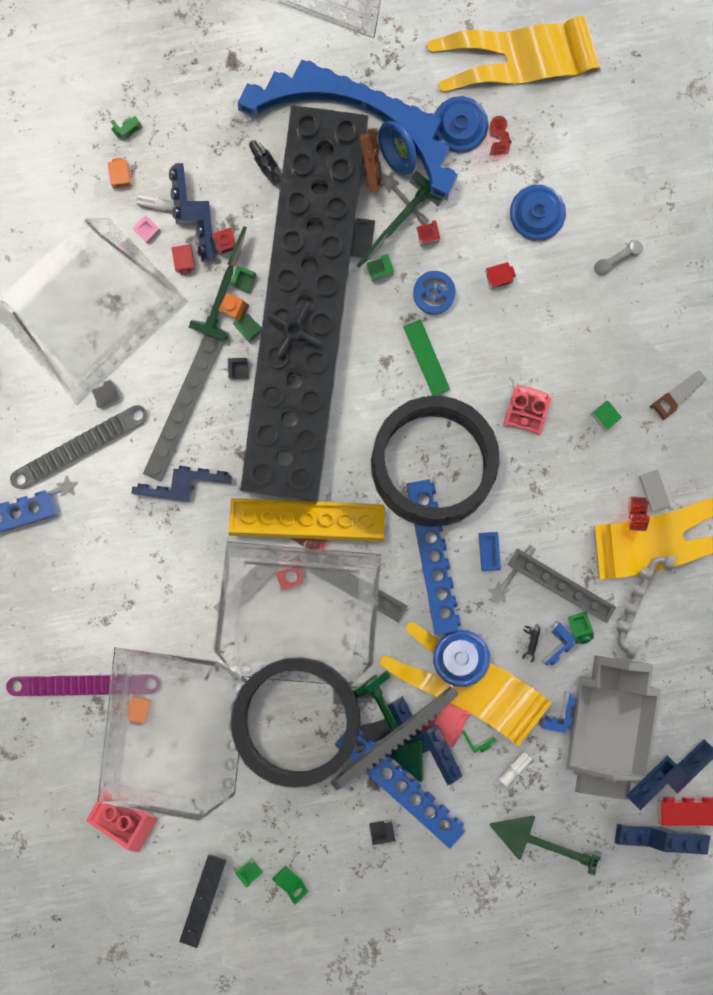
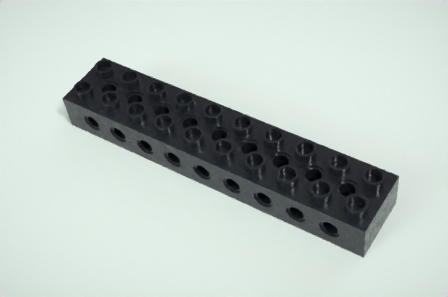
M291 105L240 491L319 502L364 156L360 136L367 134L368 115ZM322 147H328L332 150V154L328 157H321L318 155V151ZM317 185H324L328 189L321 196L315 195L312 192ZM311 223H320L323 227L322 231L318 234L308 232L307 228ZM308 260L315 261L318 265L315 271L309 273L305 272L302 266ZM303 298H308L313 302V305L302 322L304 331L321 340L318 348L308 343L305 348L298 350L292 346L291 342L284 356L280 357L276 352L285 338L283 328L267 320L266 317L271 312L285 321L296 319L300 312V309L297 308L298 302ZM291 325L288 328V332L295 335L299 332V327ZM298 374L303 378L300 387L291 388L287 385V379L290 375ZM287 412H293L298 416L297 423L292 427L282 424V417ZM282 450H288L293 454V459L288 465L283 466L277 462V455Z

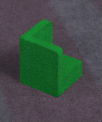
M389 254L382 255L381 259L367 263L372 282L394 275Z
M237 266L231 285L233 288L250 294L257 275L253 271Z
M249 314L244 316L242 322L235 321L233 323L234 327L249 343L261 333L262 327Z
M605 401L590 413L604 431L608 430L622 418L609 401Z
M252 857L236 868L235 874L246 888L263 873Z

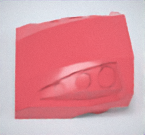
M515 385L503 425L519 427L541 435L552 396L538 389Z
M449 703L440 710V716L434 715V721L428 720L429 725L422 724V730L437 724L446 743L454 747L471 713Z

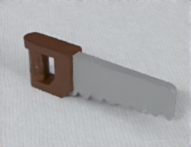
M697 371L672 391L651 404V409L654 408L662 420L666 419L677 410L679 404H682L683 400L687 399V396L691 395V392H695V388H699V385L707 380L701 371ZM664 400L669 406V412L663 409L660 404L661 401Z

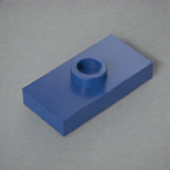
M498 532L479 533L481 571L501 570Z

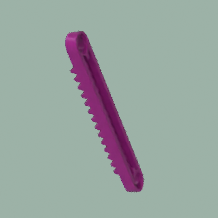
M155 674L16 676L8 680L6 689L12 696L151 694L159 690L161 681ZM153 678L156 681L154 689L146 687L147 679ZM14 681H19L22 685L21 690L18 692L14 691L11 687Z

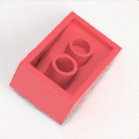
M105 787L86 822L125 849L139 853L158 818Z

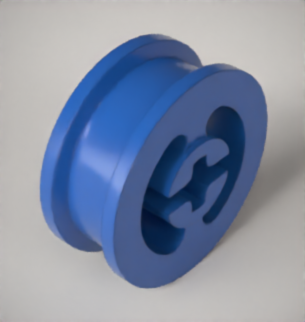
M429 271L422 274L417 279L413 290V298L417 307L423 312L432 315L441 314L448 310L456 294L454 282L447 274L441 271ZM429 280H439L447 287V291H444L440 284L437 285L436 291L440 294H436L435 302H438L441 298L446 299L439 306H430L421 297V295H425L429 301L432 299V293H429V291L433 290L434 283L428 285L427 288L423 287V284Z

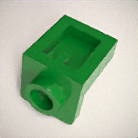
M136 116L126 119L122 123V127H119L114 120L110 121L113 126L111 128L117 138L121 136L124 141L142 128Z
M587 612L568 617L572 633L576 639L575 644H586L594 639L593 629Z

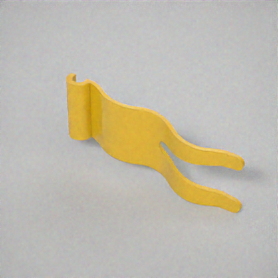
M584 15L573 17L565 23L540 24L506 32L465 30L430 40L427 43V49L432 53L458 49H481L503 54L508 59L507 63L477 66L444 79L438 85L439 90L442 92H449L477 83L523 84L553 77L577 76L585 74L586 71L591 69H600Z
M713 498L652 517L614 524L594 525L599 580L639 575L643 566L647 567L650 561L658 556L668 558L669 555L677 557L673 566L675 567L712 554L713 536L686 541L683 538V533L702 521L713 517ZM658 564L654 571L664 569L665 565Z
M409 622L406 625V631L420 644L434 653V649L440 639L424 630L415 622ZM387 655L382 656L380 659L381 666L387 671L436 697L452 686L444 682L439 675L406 665ZM490 663L485 676L476 684L468 687L453 686L458 696L450 702L483 720L513 741L517 746L521 745L552 704L534 688Z

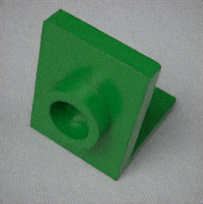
M465 730L462 731L473 753L479 750L482 753L491 748L490 744L497 741L493 735L473 746Z
M284 866L272 878L289 895L295 905L309 892L302 879L287 866ZM302 888L301 893L295 897V892Z

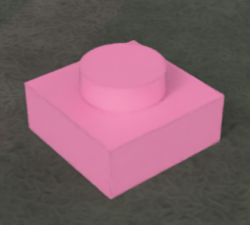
M146 215L132 228L146 243L160 231Z

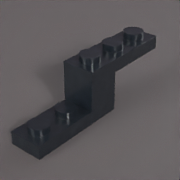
M208 853L179 941L180 943L198 948L227 861L226 858Z

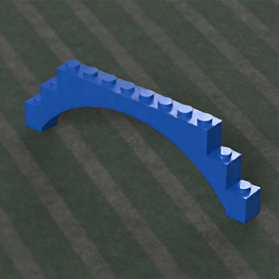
M301 59L292 78L286 73L274 71L265 90L256 84H246L238 100V110L255 118L258 113L285 103L304 100H324L344 103L363 109L385 122L389 120L397 122L408 132L414 142L416 154L421 160L430 181V194L448 201L456 184L458 174L451 168L442 167L448 156L450 146H447L441 140H434L441 125V119L437 115L423 112L417 106H409L398 98L388 97L382 91L372 90L363 83L358 84L347 76L337 75L329 68L323 69L314 62Z

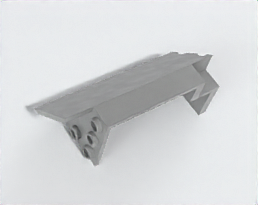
M595 655L592 677L579 678L566 768L574 770V774L577 775L575 792L628 800L626 795L630 792L631 783L638 784L639 781H642L648 775L661 690L650 687L653 665Z

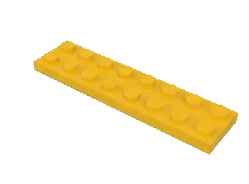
M231 498L228 532L229 536L384 542L385 504Z

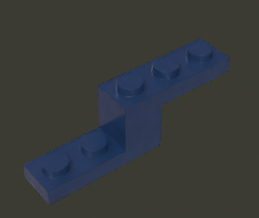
M175 163L169 170V180L172 181L170 194L171 199L174 201L172 215L176 224H198L196 227V235L199 237L200 244L198 246V254L201 256V262H208L215 258L209 201H187L184 163Z
M179 465L178 469H173L171 491H168V487L164 486L150 489L148 484L138 483L137 487L132 486L131 494L190 502L193 479L231 484L232 476H228V472L218 470L216 474L209 473V469L198 468V471H190V467Z
M403 696L388 704L398 727L412 716ZM437 724L423 730L416 729V735L410 734V740L405 739L407 743L422 740L423 753L431 752L447 785L453 784L463 776Z
M703 739L678 765L667 755L626 797L641 811L667 784L678 794L713 760V747Z
M617 824L614 843L618 845L646 846L663 852L708 855L711 836L700 833L676 832L657 826Z

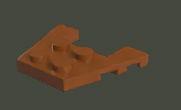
M377 128L368 129V134L360 136L364 156L363 165L367 171L366 186L370 188L371 193L379 192L383 187L382 183H380L382 176L381 162H379L378 157L379 144H377L376 135H378Z

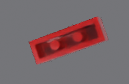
M665 796L663 800H658V823L661 826H713V797L703 796L702 800H694V797L684 796L682 800H675V797Z

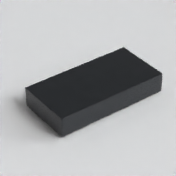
M356 218L351 257L363 258L371 248L375 220Z
M385 719L360 726V730L364 733L362 737L367 742L370 739L373 742L381 741L392 732ZM357 742V747L363 746L361 742Z

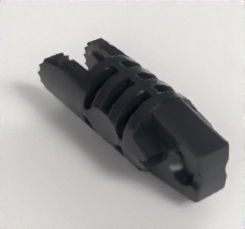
M256 140L249 142L251 152L255 156L254 160L262 173L273 185L280 183L282 174L269 150H265L263 145Z

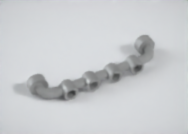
M669 555L668 558L664 556L655 557L647 567L643 566L639 575L642 581L640 585L636 584L632 591V595L635 596L633 602L628 601L624 610L627 613L625 621L621 619L618 624L617 630L620 631L618 644L627 653L626 657L634 659L639 645L632 643L629 646L625 641L656 566L664 564V569L671 571L677 558L673 555Z

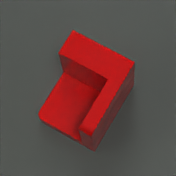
M436 220L432 221L431 224L416 227L420 246L439 243L440 236Z

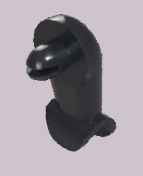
M535 624L534 627L526 625L524 627L529 630L523 629L525 633L530 634V641L527 651L522 655V659L527 654H531V663L535 660L534 654L541 628L538 624Z

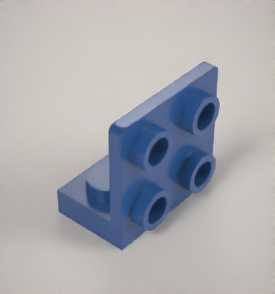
M558 621L551 625L554 629L551 633L562 642L541 660L546 666L549 664L553 666L560 659L559 655L563 651L567 653L574 647L573 642L576 640Z
M564 692L559 719L546 715L545 718H540L539 726L543 729L566 733V730L570 729L572 718L569 717L570 710H574L575 706L573 694Z

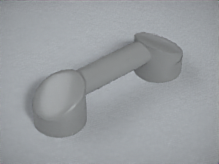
M632 240L623 251L609 259H600L594 266L595 272L601 276L606 275L612 265L627 256H638L643 250L642 243L638 240Z

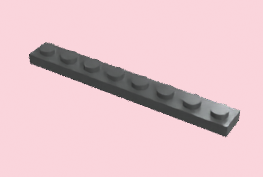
M206 334L204 335L145 467L144 475L160 482L162 481L223 342Z

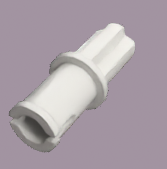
M138 195L137 205L154 208V211L161 210L172 213L174 201L160 199L159 196L152 198Z
M524 752L513 764H510V767L498 779L508 787L532 761L531 756Z

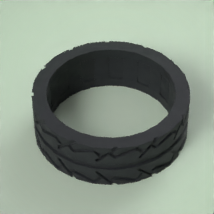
M442 395L423 396L409 400L395 409L384 420L376 435L371 457V472L376 491L387 507L397 516L414 524L435 527L460 522L474 513L485 501L497 478L500 464L498 443L494 431L486 419L472 406L460 400ZM442 417L458 423L474 437L483 457V475L480 486L471 496L455 505L436 508L414 503L400 493L388 476L385 465V448L395 432L406 423L418 418Z
M305 657L285 658L270 663L255 672L242 686L233 704L231 735L239 756L245 765L257 776L278 786L288 788L308 787L320 783L335 774L350 757L358 741L361 726L360 708L353 689L347 680L334 668L319 660ZM301 671L323 679L338 694L344 706L346 734L343 744L330 761L318 768L308 771H291L275 766L259 753L249 735L247 723L248 709L254 694L268 678L282 672Z

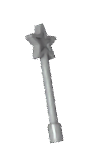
M392 171L389 175L381 172L383 180L380 183H382V186H386L388 192L392 188L403 202L408 205L410 201L395 186L399 185V181L393 179L395 172ZM416 208L413 210V213L422 225H426L429 222L424 214H421Z
M66 475L64 482L56 483L59 488L46 493L54 495L61 492V496H64L69 492L74 496L73 487L78 482H70L69 477Z
M529 545L525 553L531 556L536 549ZM513 569L502 585L498 582L496 589H488L493 594L491 602H495L497 599L504 603L506 602L504 594L510 590L505 588L518 572L517 570Z

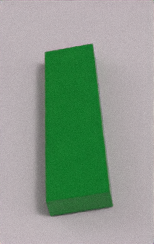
M421 319L403 326L431 395L436 396L449 391L450 387Z

